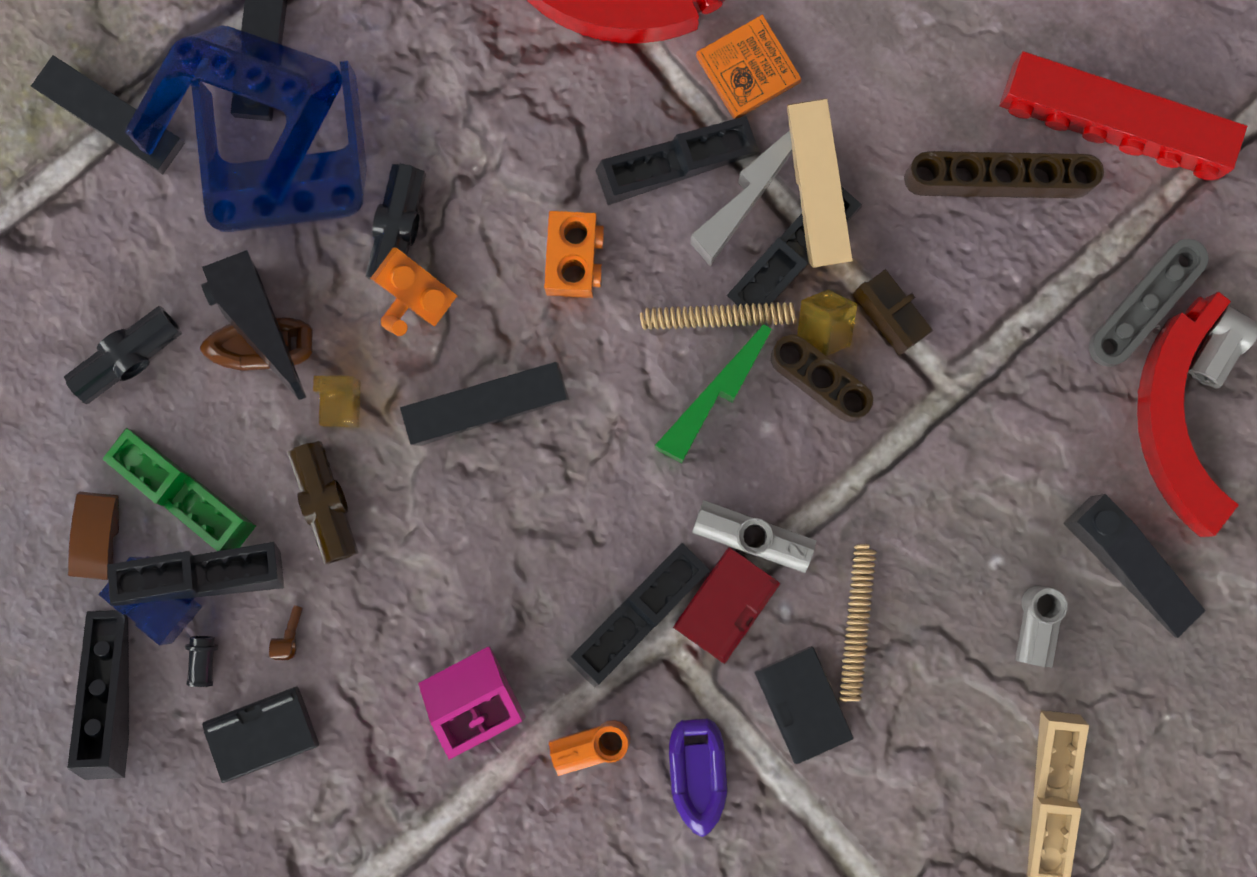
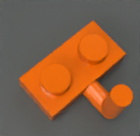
M395 247L392 248L370 278L396 298L381 318V325L397 336H402L407 332V324L401 318L408 308L435 327L458 296Z

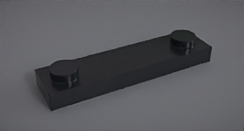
M245 0L230 111L234 118L272 121L288 0Z

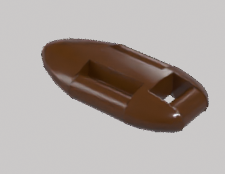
M276 318L294 366L306 361L313 352V329L311 326L300 319ZM231 324L213 332L200 346V351L206 358L226 368L240 371L271 369ZM297 336L296 349L291 350V337Z

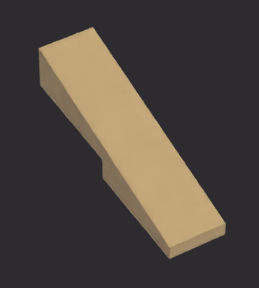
M828 99L788 104L787 112L795 177L800 191L808 263L814 268L851 262L853 260Z
M1043 710L1040 712L1027 877H1071L1081 815V807L1077 800L1089 724L1079 714Z

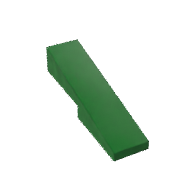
M764 324L655 444L654 449L680 463L683 462L718 396L730 402L734 401L772 328Z
M128 428L124 430L102 458L155 504L166 508L216 551L240 548L256 527L245 516Z

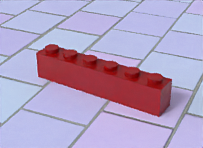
M1022 51L1012 65L999 107L1008 109V112L1015 117L1022 119L1032 117L1044 121L1045 125L1053 130H1071L1082 134V137L1089 142H1107L1119 146V150L1125 154L1133 156L1143 154L1155 158L1156 162L1164 167H1182L1194 171L1193 174L1203 180H1219L1234 170L1248 127L1247 125Z

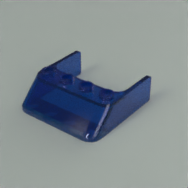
M221 25L178 40L168 52L126 127V134L143 153L151 155L193 79L279 109L286 115V125L258 177V183L271 201L281 203L341 89L343 79L340 70L330 61L230 26Z
M340 61L349 144L346 147L337 151L243 163H229L220 157L212 93L200 79L191 80L204 212L207 222L214 229L220 232H235L345 218L354 215L361 209L364 202L367 165L357 78L348 61Z

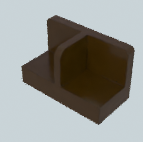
M886 269L870 281L862 283L852 294L899 356L933 331L912 304V301L916 298L914 294L911 293L906 296Z

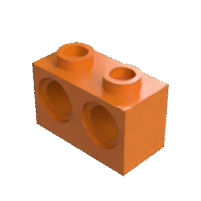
M549 211L544 283L547 296L593 298V287H601L602 264H595L596 249H603L604 226L597 225L596 213ZM580 228L587 233L585 240L579 244L568 242L565 237L571 229ZM571 266H578L584 270L585 274L580 281L571 283L563 278L565 270Z

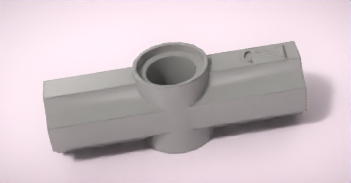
M705 500L702 502L692 530L693 534L806 573L811 562L817 541L769 524L762 519L752 518ZM748 526H758L764 533V541L758 548H751L744 542L743 534Z

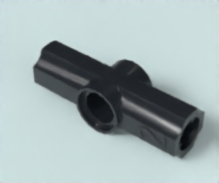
M401 163L392 164L383 204L378 205L374 215L372 235L375 239L366 272L368 279L372 277L393 247L398 248L407 255L409 246H413L415 243L420 221L418 207L426 178L424 170Z
M161 306L156 307L127 330H117L101 340L97 345L96 349L98 351L64 376L66 385L82 403L89 404L117 382L129 380L145 370L150 363L149 358L182 335L180 327Z

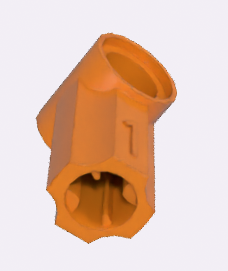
M611 720L591 729L550 740L548 744L553 766L558 776L604 762H617L626 754L631 738L628 728L622 722ZM606 732L617 733L622 739V747L613 751L606 749L601 742V735Z

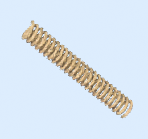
M779 302L776 304V308L773 303L769 307L765 303L763 309L759 303L757 305V312L754 303L751 305V310L748 304L745 305L744 309L743 305L740 304L738 312L737 306L734 304L732 306V314L729 304L726 306V313L723 305L720 306L719 311L718 306L715 305L713 307V314L712 307L709 305L707 307V316L706 308L703 305L701 307V317L698 306L695 307V315L692 306L689 307L688 315L687 308L684 306L682 308V317L681 309L678 306L676 308V319L674 307H671L670 321L667 307L664 308V319L661 307L658 308V317H656V309L652 308L651 319L650 310L647 307L645 309V321L644 313H640L641 325L644 330L647 328L652 330L654 327L658 330L660 326L663 330L666 326L668 329H671L672 326L675 329L678 326L681 329L685 326L689 329L691 325L693 328H696L697 324L700 328L703 325L706 328L709 325L714 328L716 324L720 328L722 322L725 327L728 326V323L731 327L734 324L739 327L741 323L745 327L747 321L750 326L753 325V321L756 326L759 325V322L761 325H765L766 321L770 326L772 319L775 325L778 324V320L781 325L785 321L789 325L791 318L794 325L797 323L792 302L788 304V307L787 303L784 302L782 309Z
M869 544L854 546L858 551L853 553L857 557L852 559L856 563L852 567L857 570L851 572L856 576L851 578L854 582L850 586L856 589L850 590V593L855 595L849 596V599L853 601L848 604L855 608L848 609L853 614L847 615L852 620L846 622L854 627L846 628L848 632L852 633L845 634L850 639L844 641L846 644L853 646H845L844 649L851 652L843 653L845 657L853 659L842 660L844 663L851 665H843L842 668L849 671H843L841 674L851 678L840 679L842 682L849 683L841 684L840 687L851 691L841 690L839 692L840 695L849 696L839 697L838 699L842 702L860 701L862 699L859 694L863 693V691L859 688L863 687L861 681L864 678L860 675L865 673L861 669L866 667L863 664L866 659L861 656L867 654L863 650L868 648L864 644L868 640L863 637L869 635L865 632L869 627L863 624H869L870 621L865 618L871 616L869 613H866L871 608L864 605L872 604L870 600L866 599L872 598V595L868 593L873 591L872 588L865 586L874 585L873 582L867 580H873L874 577L869 574L875 572L874 569L866 567L876 566L868 561H875L876 558L870 555L877 553L875 550L867 549L870 547Z

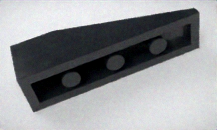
M245 250L203 266L202 269L207 282L201 284V287L209 305H218L228 322L298 400L306 398L258 270L248 251Z
M1106 494L1090 496L1063 523L1175 638H1179L1206 611L1136 524Z
M87 611L67 769L84 780L125 778L129 743L128 611Z

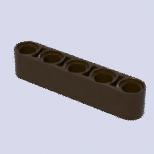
M927 151L920 153L914 158L905 172L904 181L910 192L920 196L1076 199L1088 194L1101 182L1104 176V168L1098 158L1089 154ZM916 168H928L933 174V180L925 181L921 179L917 174ZM956 168L967 169L971 173L972 181L966 182L959 179L956 175ZM1001 168L1006 170L1010 175V182L999 180L995 174V169ZM1041 169L1045 171L1049 177V183L1039 181L1035 176L1034 170ZM1075 169L1085 173L1088 180L1087 184L1077 181L1074 177Z

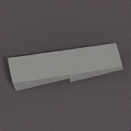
M790 130L740 172L738 183L744 190L691 235L690 244L710 266L792 155Z

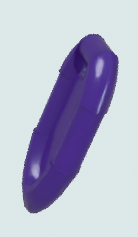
M682 719L675 725L669 741L671 794L676 809L684 823L693 833L704 837L719 822L725 808L728 793L725 746L719 728L710 719ZM707 735L708 742L684 744V736Z

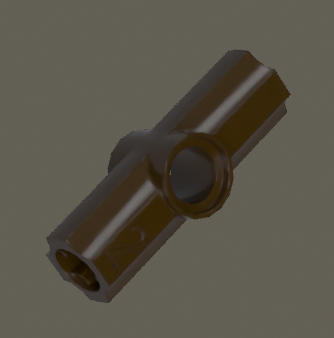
M316 441L294 447V449L287 453L300 490L297 494L298 503L305 521L309 526H312L324 564L337 562L358 554L359 552L346 516L348 512L347 501L339 482L336 479L334 480L322 442Z

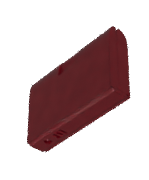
M728 547L680 615L673 628L720 662L726 664L781 583Z

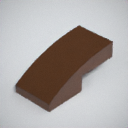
M81 491L76 494L70 530L68 576L108 580L107 565L113 564V537L119 533V495Z

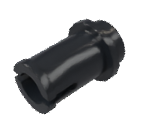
M191 636L190 643L185 645V649L189 650L188 680L186 685L190 687L213 686L214 651L218 650V645L214 644L215 637Z

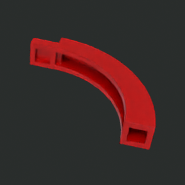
M726 0L527 1L549 19L581 35L617 43H649L680 37L698 30V13H712L719 9Z
M1216 292L1206 298L1198 297L1189 306L1185 314L1180 313L1166 321L1147 355L1138 389V433L1149 472L1170 508L1199 537L1216 536L1239 506L1238 503L1217 486L1201 465L1188 435L1184 410L1185 384L1192 358L1207 332L1231 302L1220 292Z

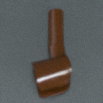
M293 606L284 638L271 639L269 645V657L271 659L290 660L295 656V632L303 610L302 607Z

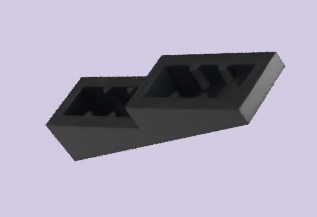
M52 55L31 85L33 89L162 175L185 144L181 138L54 55Z
M747 116L677 134L672 141L602 159L595 171L609 206L754 156L759 152Z
M841 186L846 221L848 223L860 210L862 204ZM802 213L726 295L737 306L742 304L744 309L745 305L748 304L751 310V305L754 303L756 312L759 303L762 305V309L765 303L769 307L809 265Z
M553 362L400 407L410 445L423 446L490 423H499L567 401L569 397L559 363Z
M275 542L193 555L190 551L107 565L109 598L112 606L284 588L281 552Z
M681 543L567 661L594 688L597 687L693 589L710 569Z

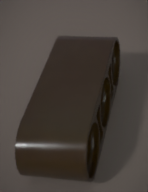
M786 335L775 344L770 358L773 368L839 419L846 422H854L864 417L871 410L873 395L870 389L806 340L797 335ZM785 346L795 348L800 356L799 362L796 364L785 363L780 357V349ZM817 369L826 371L831 378L830 386L827 388L815 386L811 379L812 372ZM854 393L861 398L862 408L859 412L847 410L843 403L845 394Z

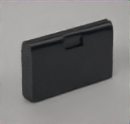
M813 646L807 647L754 672L794 764L809 760L854 739Z
M298 686L212 718L202 724L222 783L319 746Z

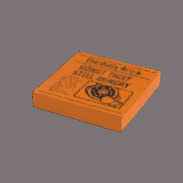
M763 14L696 52V58L733 119L746 115L800 84L802 79Z

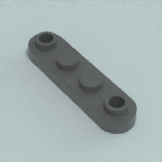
M1183 239L1169 247L1099 327L1089 341V352L1096 363L1112 367L1126 361L1204 272L1208 265L1209 257L1206 248L1200 242L1194 239ZM1179 255L1186 257L1188 260L1187 267L1179 264ZM1104 341H1108L1113 345L1112 354L1104 351Z

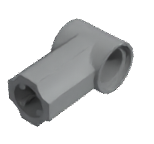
M1230 305L1227 306L1207 332L1208 337L1188 370L1192 378L1214 388H1219L1223 385L1240 354L1245 353L1257 339V322Z
M1034 586L1029 588L1022 597L1024 614L1015 660L1031 665L1052 668L1060 623L1068 611V602L1059 590L1045 586ZM1047 594L1051 598L1052 606L1048 613L1041 615L1037 610V602L1041 596Z

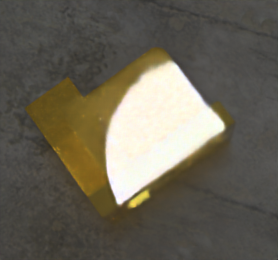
M825 290L802 299L797 336L806 340L826 356L849 347L852 342L857 303L830 290Z
M314 375L313 392L320 395V426L359 428L360 380L354 376Z

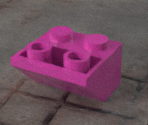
M490 646L418 683L430 723L449 760L517 725L526 717Z

